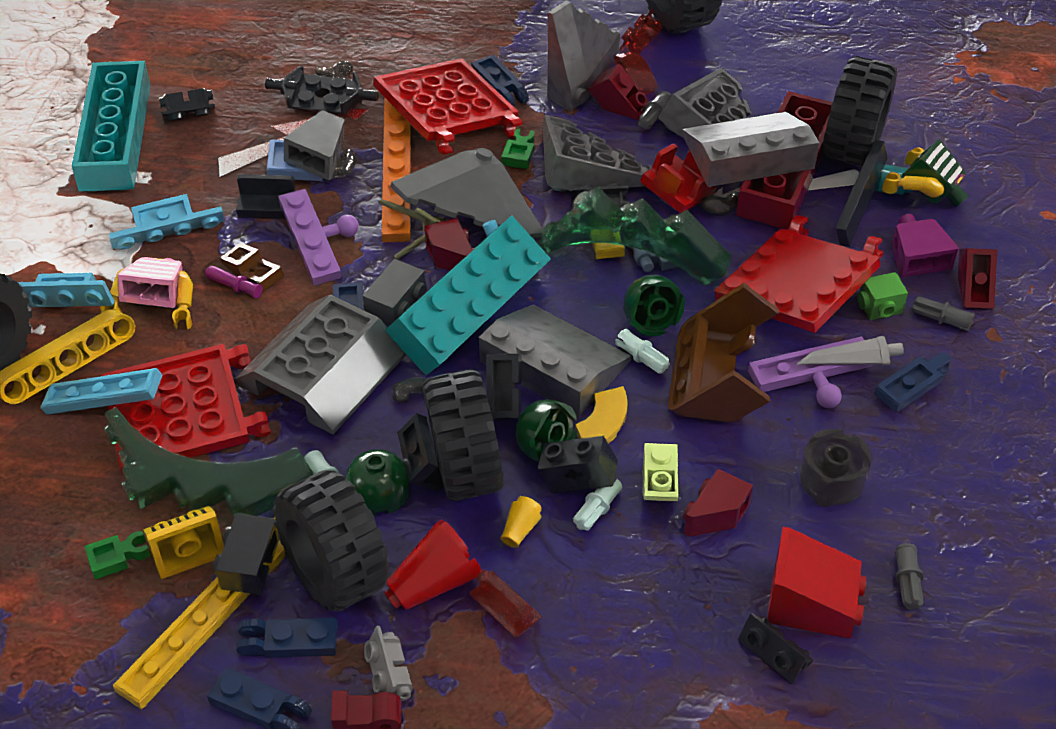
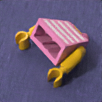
M144 257L117 272L110 290L115 302L113 306H100L101 312L116 310L121 313L122 311L118 305L119 301L171 308L178 306L179 308L172 314L174 327L177 329L178 322L185 319L187 329H190L192 327V319L188 308L191 307L193 283L188 274L182 271V263L180 261H174L171 258L157 259Z

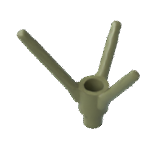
M379 199V204L422 221L424 232V226L446 221L443 217H433L420 208L412 211L390 201ZM425 233L395 254L394 259H400L424 243Z

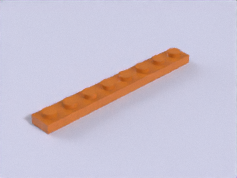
M384 97L382 199L411 210V204L405 202L390 187L392 181L411 174V124ZM382 205V243L411 242V217Z

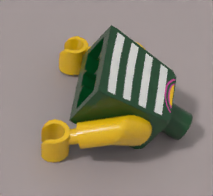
M940 139L925 151L919 147L908 151L905 163L910 166L902 174L904 178H901L898 173L890 172L886 175L882 186V191L888 194L896 193L899 186H902L904 190L920 191L935 204L946 196L955 207L968 197L958 185L966 173Z

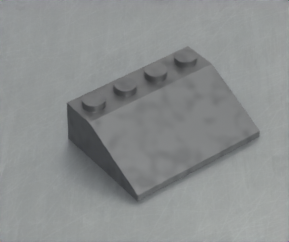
M787 112L682 129V135L708 187L815 169L819 141L807 123Z
M534 304L498 318L479 337L481 363L486 365V354H520L522 356L521 385L548 400H555L569 405L579 417L594 402V393L604 391L632 360L631 355Z

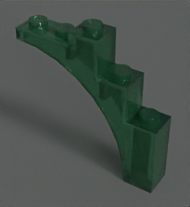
M599 187L589 192L584 191L580 193L574 200L575 206L573 210L569 211L562 219L555 223L552 221L543 228L541 232L542 238L539 242V246L546 254L561 247L581 243L626 245L648 251L669 260L687 271L703 286L726 275L732 256L688 210L678 215H671L664 220L643 198L632 204L627 203L620 209Z
M117 407L105 412L107 426L103 427L109 442L112 445L117 443L121 449L118 455L124 465L122 471L125 479L124 482H121V487L128 500L135 499L140 509L173 493L178 505L181 508L186 506L189 512L208 506L212 507L225 500L232 515L238 513L260 516L273 509L274 500L282 489L313 475V471L297 447L274 457L251 462L215 463L194 460L172 453L149 441L129 424Z

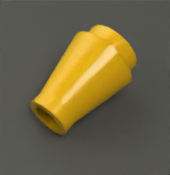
M519 496L516 501L511 503L504 532L500 538L504 544L512 548H518L521 541L541 519L540 512L542 508L535 500L526 496Z

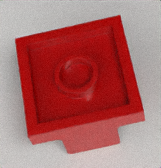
M673 143L658 152L652 168L643 173L640 182L682 214L712 196L717 186H707L690 149L683 161L675 155L678 146Z

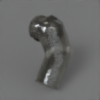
M342 60L330 68L317 66L315 75L345 79L353 72V65L349 61Z
M346 149L341 153L332 179L352 173L357 163V154L353 150Z
M411 377L396 382L392 387V390H394L393 400L407 402L409 400V392L423 393L422 383L428 378Z

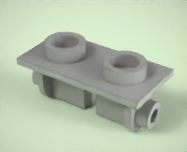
M376 626L364 647V656L366 661L370 662L373 674V690L375 693L391 692L400 696L401 700H406L411 696L413 689L407 666L394 667V665H403L405 661L400 640L393 632L382 634L380 626Z

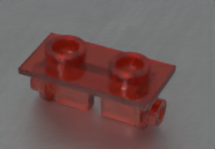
M654 9L646 16L641 14L633 25L635 28L633 29L630 26L621 37L624 42L619 48L620 51L626 46L632 54H640L650 41L661 32L662 23L652 17Z
M483 570L477 576L479 586L472 590L469 595L515 638H518L542 618L535 609L495 572Z

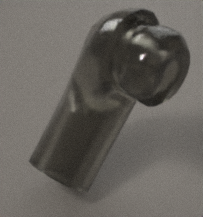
M734 191L726 198L717 195L705 196L701 200V208L709 213L724 216L737 207L739 192Z

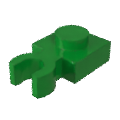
M517 128L515 130L514 140L508 139L501 156V163L503 165L528 169L534 154V131H530L528 136H521V129Z
M143 531L134 532L121 542L118 535L85 545L94 578L98 579L129 568L126 560H143L148 558L150 552L147 545L136 547L146 542Z

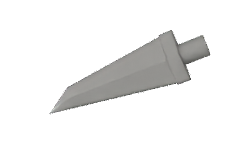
M879 336L869 340L813 351L797 364L890 365L889 356L903 355L904 348L902 343L887 344L885 336Z

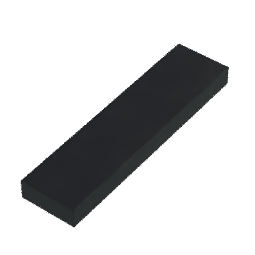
M873 141L836 225L840 245L850 247L888 159L885 141Z

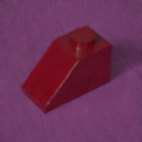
M959 249L958 282L963 307L994 309L998 249Z

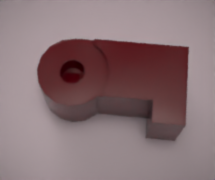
M347 690L332 691V728L401 729V698L391 692H380L373 695H348Z

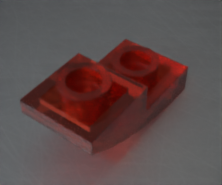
M638 52L615 54L613 56L615 64L622 66L644 94L656 92L658 85L644 58Z

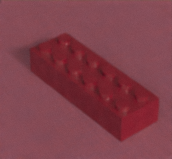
M787 91L777 113L787 112L811 127L819 141L815 169L744 181L739 190L736 216L789 229L792 219L798 214L824 155V134L833 102Z

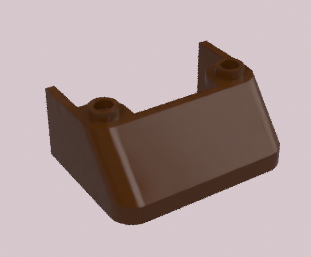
M743 283L687 319L678 333L668 408L682 417L733 423L769 403L770 396L736 372L735 366L737 355L743 351H748L754 345L756 327L779 313V309L746 283Z

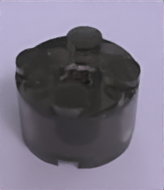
M826 429L817 432L809 439V443L804 450L800 469V482L804 490L814 498L815 503L822 507L847 504L861 497L870 469L871 452L867 444L854 434L853 438L842 434L843 430Z

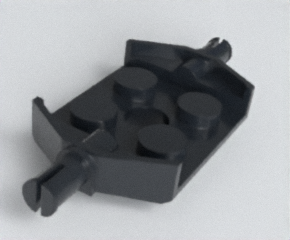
M299 66L286 75L284 79L266 78L267 80L265 81V88L280 90V93L284 95L287 108L317 112L323 110L328 113L344 115L357 104H361L363 100L378 102L379 99L378 90L361 88L358 76L354 71L352 79H343L341 77L304 74L303 66Z

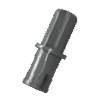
M660 91L653 101L646 104L645 111L638 120L639 127L648 130L656 120H660L658 117L671 98L669 92L662 91L661 93Z
M921 296L916 298L912 310L915 313L938 320L940 325L945 323L965 331H969L975 313L950 306L949 302L942 304Z
M903 543L894 550L898 567L895 578L900 584L903 605L908 610H914L915 608H921L924 604L921 587L924 575L922 570L919 569L916 546L910 543Z

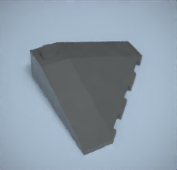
M485 148L463 151L392 181L390 185L407 203L417 206L418 201H421L424 204L436 206L435 212L456 218L457 214L473 218L474 225L483 227L484 223L496 220L499 227L512 215L532 238L543 237L544 234L543 229L504 165L493 156L490 150Z

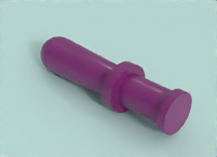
M209 266L205 270V275L209 280L232 287L237 293L245 292L253 298H259L262 294V285L251 283L242 275L237 277L216 266Z

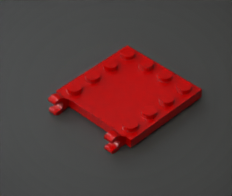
M463 59L374 77L373 86L427 141H436L437 148L442 155L453 153V149L449 146L448 142L455 141L454 135L495 125H503L506 136L514 138L515 126L522 125V121L518 117L519 111Z
M796 215L792 219L788 230L780 228L714 290L715 300L720 299L741 284L746 283L779 309V313L772 317V319L815 333L880 267V258L884 253L877 248L883 240L882 238L870 236L865 242L863 251L846 248L808 237L809 230L803 228L808 218Z
M224 344L101 374L102 376L153 368H158L162 374L154 399L108 406L119 468L122 475L250 442L248 435L265 437L271 434L265 411L243 417L230 367L244 369L251 362L246 344L238 345L228 350H225Z

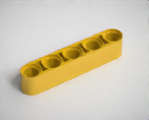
M116 310L104 311L0 371V399L9 404H18L127 341L135 332L134 320L130 316ZM120 319L119 328L113 332L114 322ZM94 334L93 343L87 347L86 341L88 337ZM67 349V358L60 362V354ZM41 365L40 374L33 378L32 372L34 368ZM14 381L12 391L5 394L6 384Z

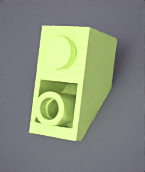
M644 444L642 493L644 500L678 501L677 444Z

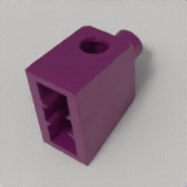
M912 214L903 215L898 220V225L895 227L892 239V250L901 277L953 269L959 248L936 220L916 221Z

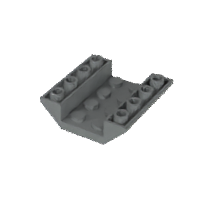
M330 294L310 303L233 380L236 385L258 396L269 386L302 403L306 407L308 422L334 434L407 354L385 331L387 327L379 317Z

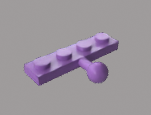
M306 189L278 196L279 204L313 286L341 278V270L326 237L337 234L344 237L355 235L359 228L357 219L352 215L346 214L342 215L337 220V223L322 227Z
M861 336L749 362L748 372L755 386L763 392L814 381L818 388L816 394L818 403L824 408H834L840 403L842 394L840 389L836 385L830 384L826 377L872 367L873 365L797 364L813 351L864 341V338Z

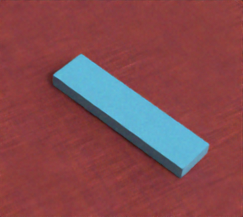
M158 368L54 383L49 386L40 408L47 415L151 400L155 397L162 374Z

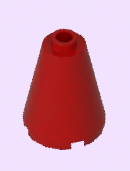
M440 519L385 583L388 590L384 594L395 609L402 606L406 611L478 578L483 572L475 557L469 560L470 555L466 550L468 547L456 531L446 521L444 522L443 519Z

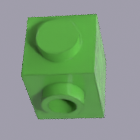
M896 272L870 277L861 286L860 292L857 294V301L859 307L864 309L870 320L886 318L903 313L908 291Z

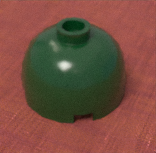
M657 274L643 276L635 280L628 287L624 295L623 310L627 320L641 334L650 337L666 333L663 329L669 328L671 324L675 326L684 313L685 298L680 292L679 287L670 279Z
M539 400L527 406L519 416L515 433L517 444L524 455L539 463L544 443L576 439L577 431L572 430V420L577 421L574 410L569 405L555 400Z
M372 449L363 452L352 461L346 472V481H350L355 486L356 492L362 495L367 508L371 510L374 516H377V512L388 510V514L395 512L406 503L410 496L411 488L404 461L393 452L384 449Z

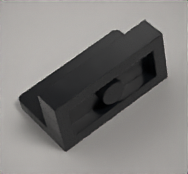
M238 175L237 182L240 193L236 208L238 218L286 219L279 204L278 196L295 192L293 176Z
M416 413L397 432L408 482L438 492L443 488L427 417Z

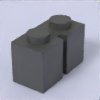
M394 259L362 295L364 311L379 317L385 325L390 326L426 293L427 285L425 284L424 270Z

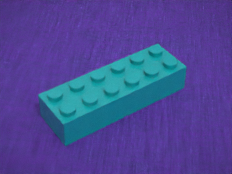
M145 61L92 63L71 166L79 192L134 189L151 87Z
M511 215L385 331L417 367L427 375L442 364L551 258Z

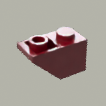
M620 64L598 75L588 88L589 93L603 110L636 120L640 119V116L645 111L646 104L650 102Z
M457 218L424 226L426 248L434 266L450 271L475 249V247L470 246V237L467 229H462Z
M717 469L711 479L706 478L703 481L697 500L695 502L690 501L683 513V519L686 520L684 534L691 537L735 528L750 506L754 485Z

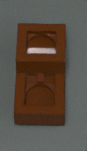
M241 242L220 257L221 263L236 276L242 275L246 277L247 281L262 285L263 292L284 276L281 266L262 259L258 249Z

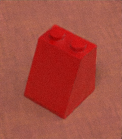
M783 526L774 566L767 615L771 624L851 639L854 625L861 626L864 605L858 604V596H864L867 579L866 576H861L862 561L790 527Z

